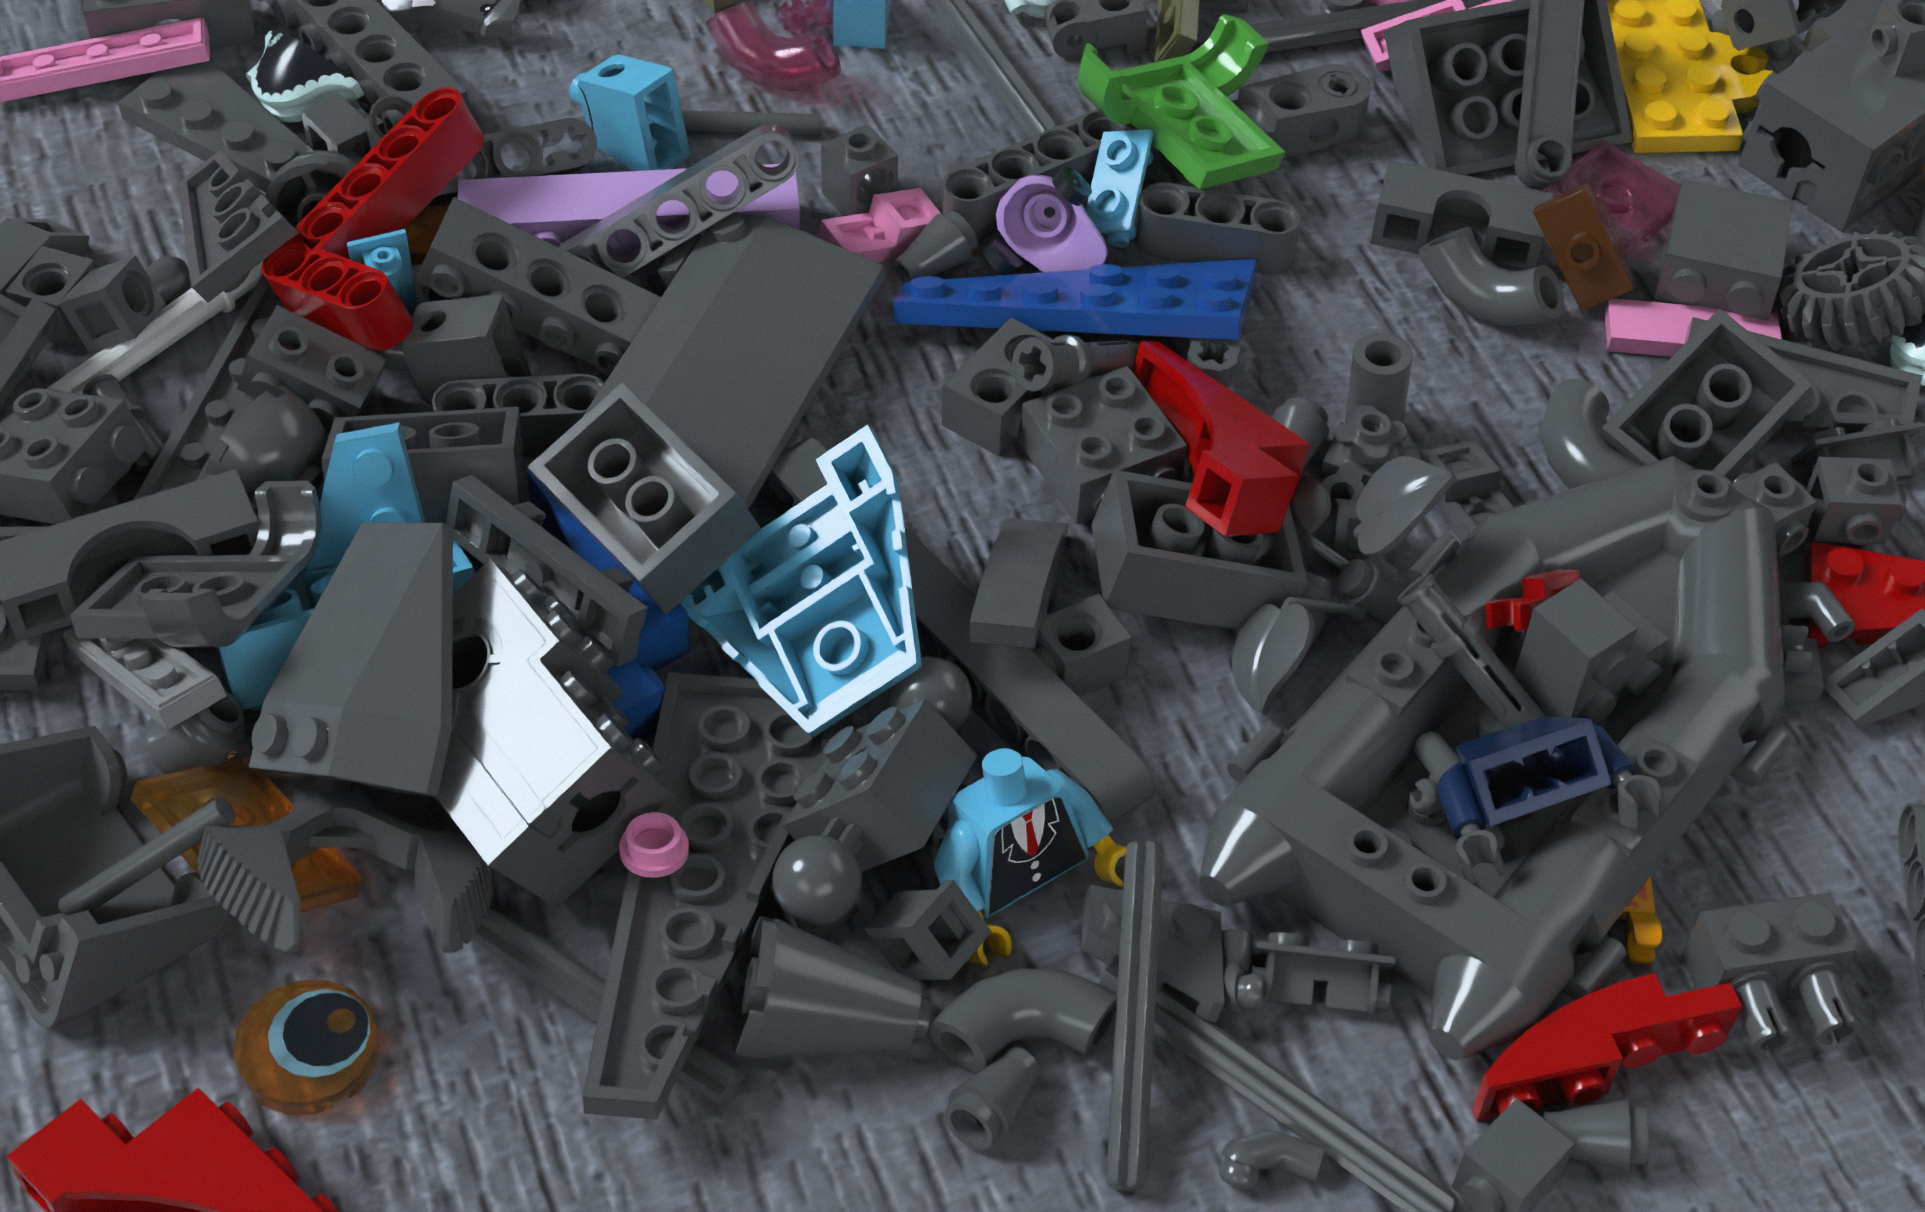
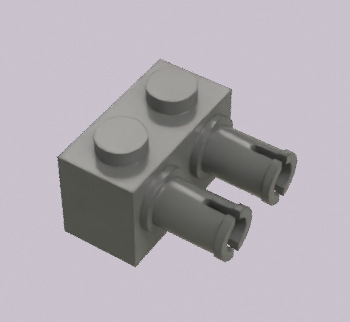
M1831 893L1700 912L1682 953V958L1695 990L1726 983L1732 984L1742 1004L1739 1015L1750 1039V1047L1755 1054L1765 1055L1768 1050L1764 1043L1766 1040L1772 1054L1788 1048L1795 1042L1796 1033L1790 1026L1781 1005L1783 1001L1803 999L1815 1027L1817 1039L1821 1044H1832L1833 1038L1830 1034L1832 1030L1837 1044L1852 1039L1862 1030L1863 1025L1856 1016L1841 982L1857 950Z

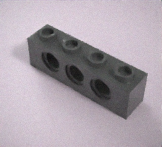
M455 197L451 201L415 278L416 282L433 289L441 296L452 299L503 295L515 329L541 340L551 348L562 350L609 375L661 298Z

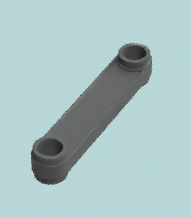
M1530 0L1515 172L1519 180L1531 188H1546L1556 183L1565 176L1571 166L1584 0ZM1537 152L1547 158L1550 171L1544 170L1537 160Z

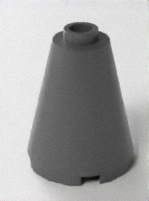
M759 917L752 934L745 961L750 963L745 985L740 984L732 1043L733 1050H736L734 1055L747 1058L908 1051L913 1038H925L930 1022L932 1000L930 997L921 996L920 981L777 918Z

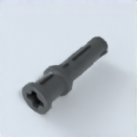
M1073 335L1059 336L1051 342L1041 337H1030L1022 340L1013 353V374L1018 384L1032 392L1046 390L1052 384L1060 388H1067L1084 382L1088 378H1095L1126 366L1132 371L1140 342L1150 340L1138 338L1134 340L1085 343L1079 337Z

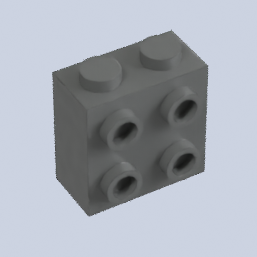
M1128 366L1023 403L1020 445L1076 525L1095 517L1114 470L1182 481L1187 444Z
M31 387L27 392L21 394L14 401L13 407L0 420V515L58 524L93 513L97 504L129 472L133 463L149 446L123 399Z

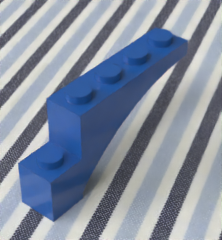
M527 469L529 499L532 504L546 513V518L543 522V527L546 531L599 571L614 567L622 570L552 498L530 469ZM633 581L630 594L648 607L645 622L639 636L640 644L637 657L619 667L613 665L607 672L624 691L613 704L629 720L630 725L624 730L634 741L637 737L645 740L656 733L665 689L655 671L690 652L689 623L692 622V619L688 616V612L681 603L676 605L666 615Z

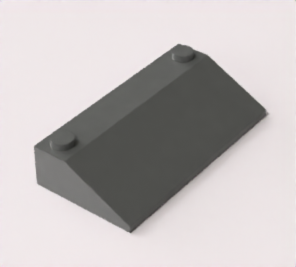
M734 212L705 230L584 415L623 382L739 495L747 509H749L886 276L884 266L770 216Z

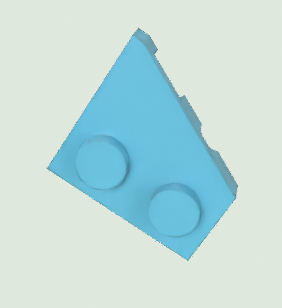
M400 422L336 435L319 504L321 512L320 538L316 552L307 565L308 570L339 565L361 523H426Z

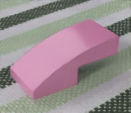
M921 188L873 195L868 213L821 220L817 237L871 261L880 263L903 254L934 216L941 214V212Z

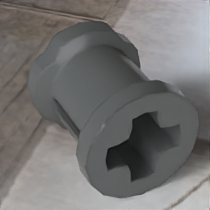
M1194 338L1190 343L1187 361L1234 392L1231 373L1237 368L1240 349L1233 340Z

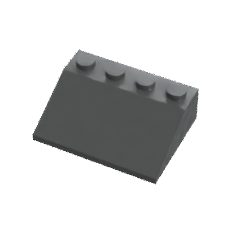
M1513 0L1410 19L1384 31L1394 86L1429 168L1461 175H1471L1515 166L1530 0ZM1584 0L1572 154L1633 142L1607 0ZM1537 152L1538 161L1547 160L1544 155Z

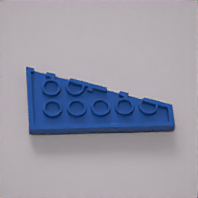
M1257 258L1133 267L1101 264L1093 266L1088 270L954 279L923 276L915 278L910 282H905L894 300V323L1001 328L1012 317L1034 330L1239 340L1256 281Z

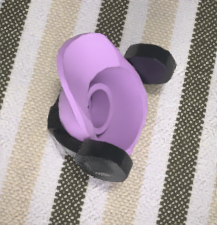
M1064 166L1054 178L1033 174L1019 179L999 201L996 220L998 230L1002 236L996 237L984 249L986 260L1002 275H1013L1023 265L1025 260L1042 272L1088 270L1093 266L1104 264L1108 254L1107 245L1082 205L1092 194V189L1087 181L1069 166Z

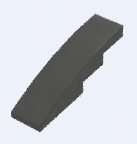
M1015 518L1007 519L997 536L980 582L970 618V642L1035 648L1039 627H1044L1047 609L1052 608L1068 536V523Z
M1923 608L1823 680V691L1858 728L1925 703V610Z

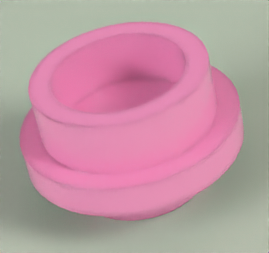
M659 812L645 813L634 818L621 836L619 842L620 858L623 865L636 875L648 878L664 877L676 872L686 862L689 854L688 837L673 817Z

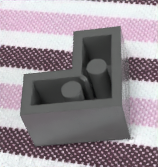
M1581 578L1534 608L1514 676L1546 716L1589 718L1598 725L1608 717L1618 702L1630 694H1633L1635 697L1642 696L1656 684L1663 672L1662 667L1659 665L1669 639L1614 590L1602 597Z

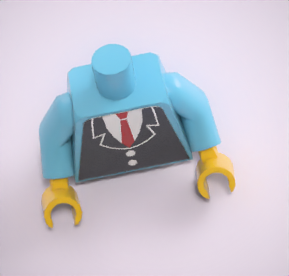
M1007 748L997 749L988 753L982 761L984 777L955 793L948 804V828L934 860L935 874L940 886L945 880H954L983 920L1088 860L1087 848L1091 846L1097 851L1094 859L1096 874L1108 883L1120 887L1124 885L1122 880L1116 875L1115 865L1120 857L1123 856L1125 860L1127 847L1115 843L1110 837L1109 833L1113 830V827L1090 794L1057 769L1045 771L1030 757H1022L1015 750ZM987 925L992 931L987 937L989 949L996 956L1008 957L1012 950V940L1009 933L1002 927ZM983 943L967 961L979 965H988L987 957L983 952Z

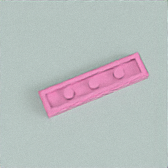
M199 17L1 56L0 102L210 61V33L205 18Z

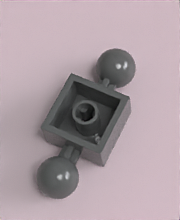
M933 656L921 657L922 667L890 687V708L884 710L866 726L857 730L853 726H848L834 735L823 749V754L827 758L819 770L808 777L796 790L794 799L797 801V804L782 826L796 841L787 846L776 861L772 878L777 901L784 911L794 919L807 924L823 925L842 918L852 909L860 895L862 871L924 847L977 757V754L956 733L970 714L972 690L966 675L951 661Z

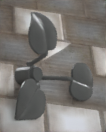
M1411 456L1393 458L1380 467L1362 490L1356 504V515L1362 523L1355 528L1353 535L1358 541L1359 550L1370 559H1354L1350 562L1312 535L1324 523L1330 513V494L1327 488L1318 480L1309 476H1300L1293 499L1289 503L1300 552L1306 544L1313 551L1342 570L1337 584L1338 589L1342 592L1344 601L1347 603L1289 597L1284 601L1281 609L1272 604H1265L1252 614L1236 639L1232 653V672L1238 691L1254 710L1265 716L1268 715L1275 695L1303 660L1310 647L1315 629L1313 616L1310 611L1348 615L1357 621H1361L1364 615L1367 614L1386 625L1404 606L1397 599L1410 583L1398 576V569L1387 563L1382 555L1395 548L1428 514L1453 483L1458 480L1454 474Z

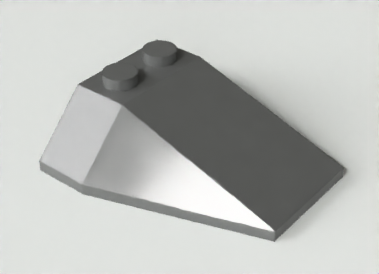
M361 523L263 701L260 718L257 720L252 732L253 750L249 763L250 769L266 777L278 780L303 782L304 780L314 779L315 783L317 778L342 780L397 793L438 797L452 731L453 526L444 523Z

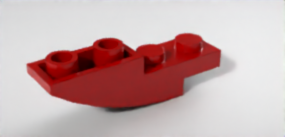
M1655 973L1621 981L1589 993L1548 1015L1529 1028L1504 1050L1483 1076L1472 1107L1475 1120L1479 1122L1499 1117L1516 1098L1534 1112L1539 1110V1108L1566 1102L1573 1107L1591 1104L1601 1099L1605 1094H1608L1620 1064L1626 1068H1638L1666 1054L1685 1050L1690 1054H1702L1716 1049L1726 1041L1742 1008V1004L1731 983L1666 996Z

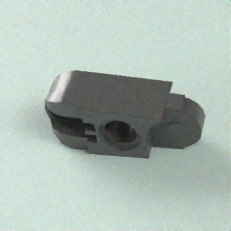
M1331 64L1239 87L1238 99L1232 102L1285 151L1283 157L1285 158L1328 150L1329 145L1344 143L1356 137L1362 128L1361 126L1364 125L1371 84L1361 71L1351 66Z

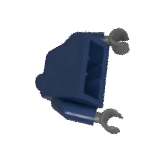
M1544 716L1462 743L1456 747L1460 762L1452 765L1442 775L1438 784L1440 801L1452 833L1458 839L1456 851L1465 880L1472 884H1476L1472 868L1479 863L1491 862L1495 864L1499 876H1502L1504 873V864L1497 838L1493 833L1485 830L1486 825L1493 826L1606 786L1609 789H1618L1619 821L1623 826L1629 829L1638 828V809L1647 810L1652 813L1656 820H1660V785L1657 780L1645 775H1634L1635 767L1606 730L1600 725L1593 723L1592 719Z

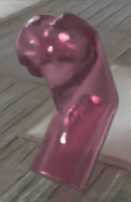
M792 0L791 7L785 1L778 11L779 19L784 23L783 29L792 35L802 36L828 25L833 18V0H810L806 6L801 0Z

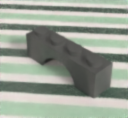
M237 469L205 477L188 484L0 541V599L16 642L72 625L70 614L88 599L91 592L104 579L120 570L134 556L249 555L256 543L259 523Z

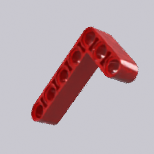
M444 87L436 89L421 98L295 227L299 233L265 258L261 267L262 273L286 310L357 344L374 350L389 349L399 344L409 335L414 323L412 316L386 274L378 269L350 260L347 242L405 229L483 147L484 135L458 90Z

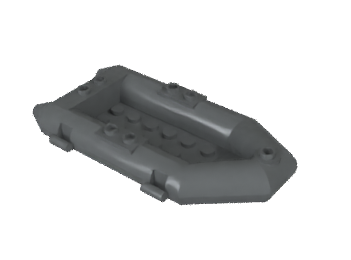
M1672 456L1553 494L1484 518L1463 540L1461 545L1452 535H1441L1406 573V578L1410 584L1425 574H1432L1435 582L1463 616L1472 615L1479 623L1480 629L1477 633L1513 675L1524 643L1525 630H1515L1514 626L1487 629L1485 603L1499 599L1521 598L1523 594L1522 578L1558 569L1580 570V579L1582 578L1602 597L1614 590L1662 632L1669 641L1659 665L1663 669L1659 680L1642 696L1635 697L1633 694H1630L1618 702L1608 717L1598 724L1606 730L1634 765V775H1645L1657 780L1660 785V820H1656L1651 812L1638 809V828L1629 829L1623 826L1619 821L1618 789H1609L1606 786L1493 826L1486 825L1485 830L1493 833L1497 838L1504 864V873L1502 876H1499L1495 864L1482 862L1472 868L1476 884L1465 880L1456 851L1458 839L1454 837L1447 817L1438 820L1430 819L1427 815L1418 814L1411 806L1410 792L1422 794V791L1416 787L1415 783L1423 778L1429 779L1430 776L1429 771L1414 754L1413 747L1421 735L1430 731H1436L1441 734L1458 755L1456 749L1458 745L1506 728L1479 698L1447 657L1440 659L1430 648L1434 641L1407 608L1403 606L1289 729L1286 735L1277 725L1267 723L1228 764L1227 771L1229 775L1239 785L1219 805L1210 820L1199 876V885L1204 894L1214 903L1226 907L1272 892L1343 940L1364 941L1379 945L1378 955L1396 957L1395 965L1390 971L1432 998L1428 1038L1439 1053L1453 1060H1462L1517 1040L1537 1023L1561 991L1577 1000L1589 993L1600 990L1626 956V950L1619 941L1610 937H1604L1607 931L1727 777L1730 775L1748 786L1757 785L1790 743V737L1784 729L1778 726H1769L1770 722L1784 706L1785 697L1775 515L1770 509L1737 492L1733 483L1717 472L1697 470ZM1757 741L1742 760L1743 744ZM1591 952L1592 954L1574 976L1573 959L1575 956Z

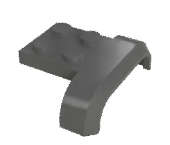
M265 481L255 491L259 516L258 535L249 555L134 556L70 614L76 637L105 638L107 642L112 644L126 643L135 639H160L165 644L173 647H227L235 643L299 577L313 558L321 531V512L316 488L309 481Z

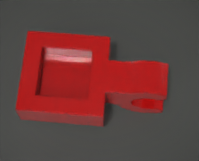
M1558 569L1522 578L1523 594L1521 598L1499 599L1485 603L1487 629L1514 626L1515 630H1525L1526 636L1534 608L1579 580L1580 570Z

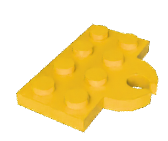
M1700 0L1607 1L1633 142H1631L1633 152L1739 151L1743 132L1737 114L1747 113L1758 107L1759 101L1756 100L1757 91L1762 82L1773 73L1771 70H1765L1769 59L1767 54L1757 46L1738 51L1733 47L1730 35L1710 32ZM1739 72H1746V73H1749V74H1752V75H1745V74H1741V73H1739Z

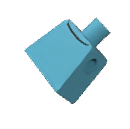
M619 54L611 56L587 73H580L573 79L569 89L570 98L574 103L583 107L586 123L593 129L596 135L597 147L633 171L672 169L691 156L674 69Z

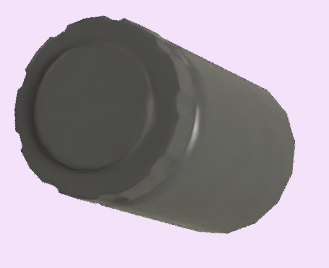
M1384 332L1371 333L1362 337L1355 344L1352 354L1345 423H1348L1354 417L1353 414L1356 407L1371 405L1387 415L1390 421H1399L1404 424V413L1413 359L1412 349L1404 339Z

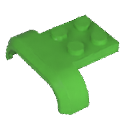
M1224 14L1218 19L1210 37L1194 52L1185 56L1122 70H1111L1097 57L1098 50L1090 43L1086 44L1078 74V84L1082 94L1113 123L1121 125L1132 124L1137 130L1152 129L1154 134L1151 146L1160 151L1183 173L1185 179L1194 184L1199 190L1277 170L1284 157L1285 151L1228 98L1251 77L1262 61L1269 42L1243 19Z

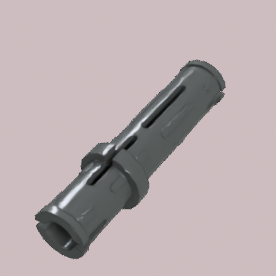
M1428 573L1421 576L1399 595L1397 600L1400 604L1407 608L1434 641L1430 648L1440 659L1447 657L1505 728L1546 716L1519 684L1515 676L1505 667L1477 633L1480 629L1479 623L1472 615L1463 616L1435 582L1432 574Z

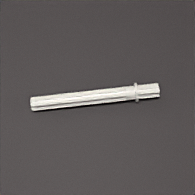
M263 261L250 270L246 280L237 289L228 293L223 291L209 303L193 288L189 289L186 293L165 306L137 338L101 350L46 389L83 394L85 386L97 376L104 374L113 375L118 381H121L220 311L225 313L232 311L235 308V300L256 287L263 274L261 270Z

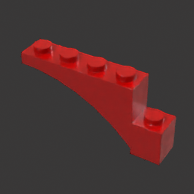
M1140 342L1132 372L1187 444L1186 457L1192 466L1195 477L1185 508L1225 537L1280 532L1311 444L1160 342Z
M199 1088L191 1092L134 1138L114 1114L109 1112L100 1119L80 1099L6 1156L23 1191L43 1212H339L323 1194L318 1193L311 1199L296 1185L300 1178L288 1159L278 1149L270 1147L267 1151L263 1152L250 1139L253 1136L250 1125L231 1103L225 1101L218 1107Z

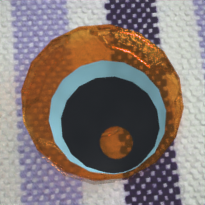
M299 980L273 989L250 1007L237 1028L233 1054L243 1084L262 1106L286 1115H310L332 1109V1102L342 1099L347 1094L351 1098L365 1087L378 1064L380 1037L370 1006L351 988L329 980Z

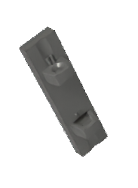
M473 475L452 482L445 524L453 526V541L483 564L492 559L511 575H514L520 568L524 570L548 595L545 602L552 595L562 601L580 621L576 629L584 638L588 635L598 643L612 658L615 666L619 667L636 659L640 644L639 636L645 622L648 607L630 594L631 585H633L634 581L630 576L618 567L599 571L542 528L546 513L531 502L512 505Z

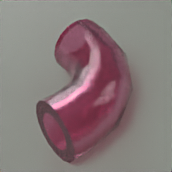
M745 2L733 6L706 21L712 39L730 66L757 85L794 92L823 84L840 75L841 65L838 53L832 41L823 31L813 28L802 35L791 38L778 36L767 28L754 2Z

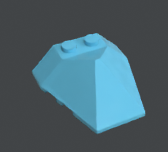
M868 424L816 459L828 483L826 486L760 529L680 602L688 612V616L697 625L704 628L734 661L738 662L759 682V686L806 732L814 737L922 667L899 480L873 428Z

